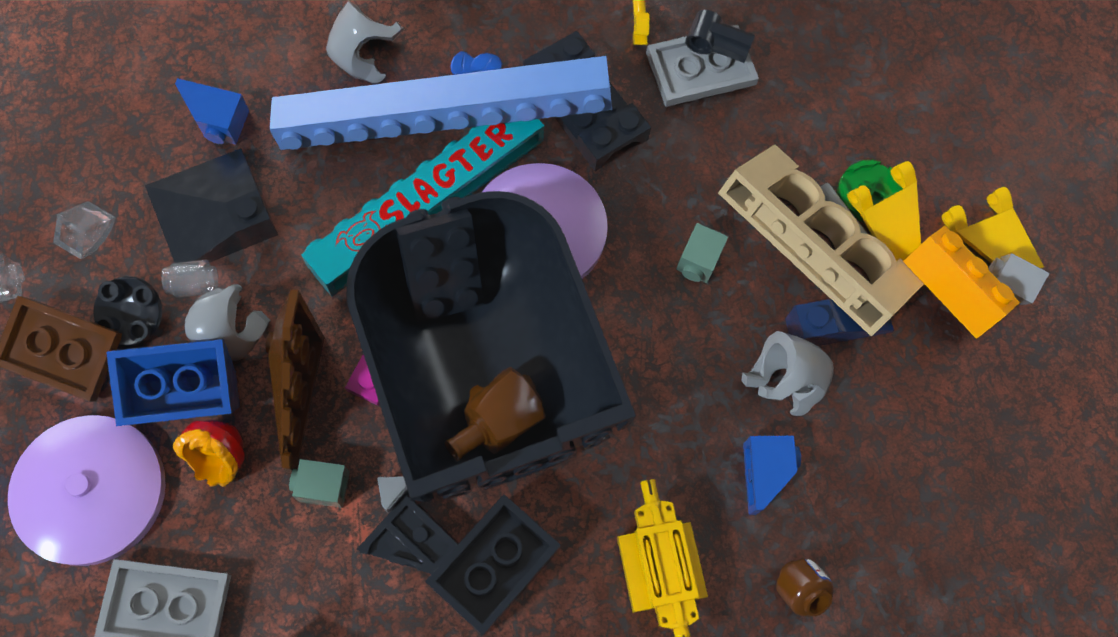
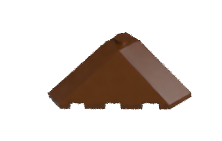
M295 289L290 290L276 320L274 332H269L266 339V352L269 353L281 466L288 474H291L293 469H298L325 339L300 291Z

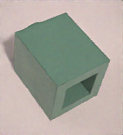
M696 223L676 270L682 272V275L691 281L707 283L728 236Z
M300 459L298 469L292 470L289 490L293 491L292 496L299 502L343 508L350 471L345 465Z

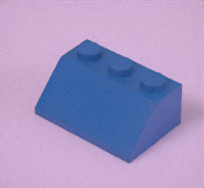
M224 339L106 352L116 426L231 414L240 408L236 370Z

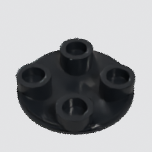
M123 276L111 281H105L99 286L98 295L94 303V323L122 333L123 335L118 346L133 347L140 345L156 333L161 323L162 304L160 297L152 285L138 277Z

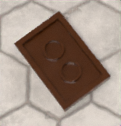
M17 296L0 339V367L84 400L97 401L109 370L106 352L117 350L123 334L33 299Z

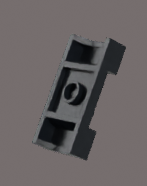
M575 31L523 60V66L593 58L595 53L579 32ZM610 81L612 110L555 117L594 171L599 170L613 153L634 141L646 142L649 139L652 128L633 103L627 105Z

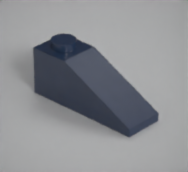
M832 299L795 305L785 318L789 334L805 339L816 346L870 337ZM891 318L873 336L893 332L894 328Z

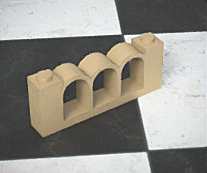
M776 145L771 146L735 169L718 194L871 337L924 285L901 258L896 262L893 253L883 242L869 234L861 233L857 220L848 210L832 201H825V195L816 181L807 174L798 171L799 166ZM777 197L786 199L793 204L800 216L798 217ZM811 228L819 230L826 236H828V238L832 241L835 250L832 249ZM845 260L860 266L867 273L870 283Z

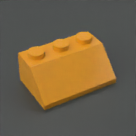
M946 225L929 236L903 261L976 339L1020 303L1015 298L1011 288L1001 283L989 271L987 264L981 258L976 257L963 244L961 237L957 233L950 231Z

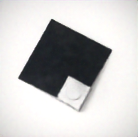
M242 148L145 185L180 274L278 235Z

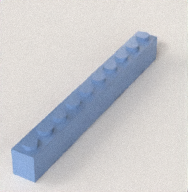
M601 56L272 97L270 131L280 150H294L302 147L327 146L335 143L359 142L368 139L612 110L607 57Z

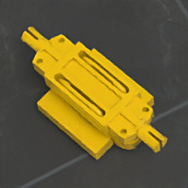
M645 480L640 482L645 504L634 511L637 529L634 531L635 533L617 537L632 612L655 609L659 627L673 628L675 637H690L688 625L699 619L695 600L708 597L691 522L682 523L681 520L677 521L673 503L659 500L656 480Z

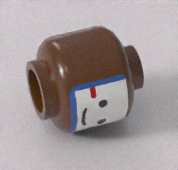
M799 559L788 562L783 566L777 578L776 588L780 597L797 615L815 617L821 615L830 607L834 586L831 579L812 560Z

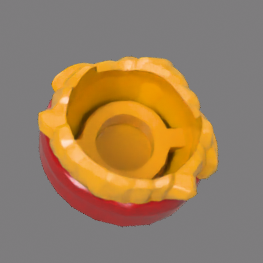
M221 420L193 421L187 425L173 443V449L177 456L186 461L195 472V479L198 481L207 479L209 486L219 484L224 487L234 480L236 473L239 472L244 462L243 440L240 432L235 426Z

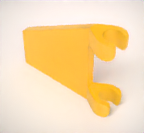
M909 161L898 164L890 170L892 178L903 189L873 205L871 193L865 185L855 188L847 194L849 202L860 213L871 235L879 239L890 249L896 262L900 258L904 261L921 245L917 180L914 167Z
M998 188L994 193L987 196L989 206L998 214L968 226L965 211L960 205L951 207L942 214L944 224L951 231L957 233L966 244L990 263L995 258L1000 259L1001 256L1012 253L1041 269L1044 268L1013 208L1012 197L1008 188Z

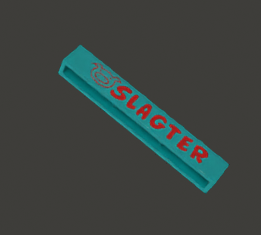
M533 119L531 121H516L472 127L465 137L459 141L450 142L443 149L442 153L433 160L429 159L421 163L416 172L408 178L396 181L389 191L379 199L374 198L368 201L354 217L340 221L329 235L323 239L319 238L311 242L305 252L301 254L307 268L330 296L333 297L346 287L348 273L356 254L374 233L390 223L406 218L412 211L426 209L429 215L436 214L443 210L441 204L445 200L452 197L464 198L471 195L544 141V124L539 119Z

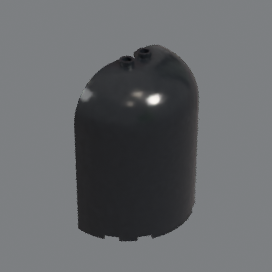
M503 191L481 192L464 198H449L441 204L443 210L436 214L429 215L426 209L412 211L406 218L390 223L374 233L359 249L351 264L346 285L349 312L410 499L414 501L429 502L434 499L433 494L438 493V496H443L444 500L469 494L472 491L471 486L478 485L479 488L487 490L530 476L573 458V455L577 453L576 448L582 445L586 450L611 438L612 428L616 426L617 431L624 430L636 417L561 227L545 208L519 194ZM467 209L472 216L484 305L417 325L412 313L396 228ZM509 367L514 368L522 375H528L536 385V390L543 400L546 418L497 454L489 452L480 445L462 457L461 460L455 461L446 450L444 442L468 427L464 411L470 399V390L476 385L483 388L486 387L498 374Z

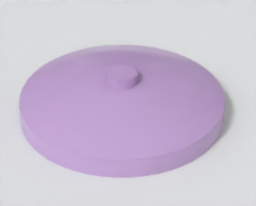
M525 164L498 175L482 191H503L519 194L545 208L561 227L582 279L589 274L599 261L607 237L605 208L594 188L575 172L552 164Z
M100 415L68 419L49 428L38 436L18 460L8 489V509L12 525L28 548L50 561L72 566H90L110 561L133 548L155 523L165 495L164 466L152 442L131 425L116 426L115 418Z

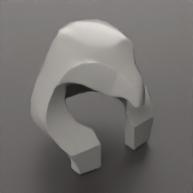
M348 0L338 14L329 33L326 51L331 60L352 77L377 84L386 77V74H381L377 70L373 58L363 59L359 55V50L364 43L371 39L393 41L404 29L397 21L393 26H386L371 20L361 12L357 5Z
M233 284L225 289L217 288L199 297L190 307L184 327L190 342L224 339L231 360L239 361L245 358L254 348L271 320L262 311H253L246 317V327L244 330L237 333L235 328L237 304L241 299L239 292L242 287L239 284Z
M776 331L767 338L761 355L753 369L748 373L742 372L741 381L746 387L759 388L758 395L764 398L783 400L792 394L793 409L790 410V414L802 416L808 413L826 395L833 378L834 366L830 357L818 346L798 336ZM787 369L786 374L776 388L765 386L776 370Z

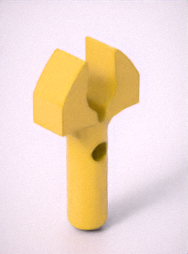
M633 0V44L647 45L649 13H646L645 0Z

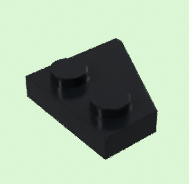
M405 495L361 543L357 550L366 555L376 556L389 560V562L406 565L432 574L459 542L416 501L410 499L409 495Z

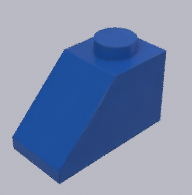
M177 78L175 85L204 137L216 144L227 142L236 145L249 113L242 94Z
M750 436L743 443L749 515H756L764 510L797 473V468H800L801 451L799 446H795L794 436Z

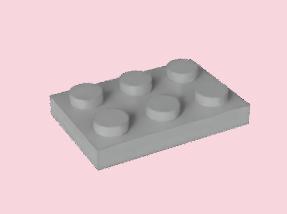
M733 25V26H732V27H735V28H738V29H739V26H738V25ZM686 37L647 45L646 54L665 107L755 86L759 80L749 53L745 63L713 51L709 54H698L687 47L685 44Z
M113 559L94 637H218L231 575Z

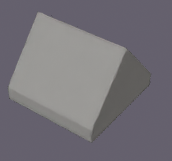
M377 477L382 507L387 513H390L405 495H409L404 477Z

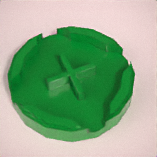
M861 160L850 165L841 176L837 187L838 196L855 218L863 223L865 222L862 216L847 198V194L850 191L865 185L869 189L873 205L903 189L892 178L890 173L892 168L890 166L887 168L881 165L882 162L876 160Z

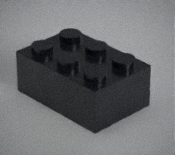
M503 494L427 578L425 583L484 637L556 555L561 545Z

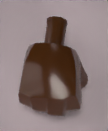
M509 367L498 374L486 387L474 386L470 390V399L464 411L468 427L451 439L446 440L444 445L455 461L461 460L462 457L480 445L493 454H497L507 448L515 439L546 418L543 400L536 390V385L528 375H522L514 368Z

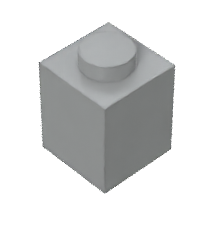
M1012 253L1001 256L1000 259L995 258L989 266V271L1001 283L1011 288L1020 305L1033 304L1050 274Z

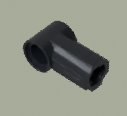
M700 10L695 15L685 39V44L691 51L698 54H709L713 51L745 63L755 35L724 24L721 16L713 11Z

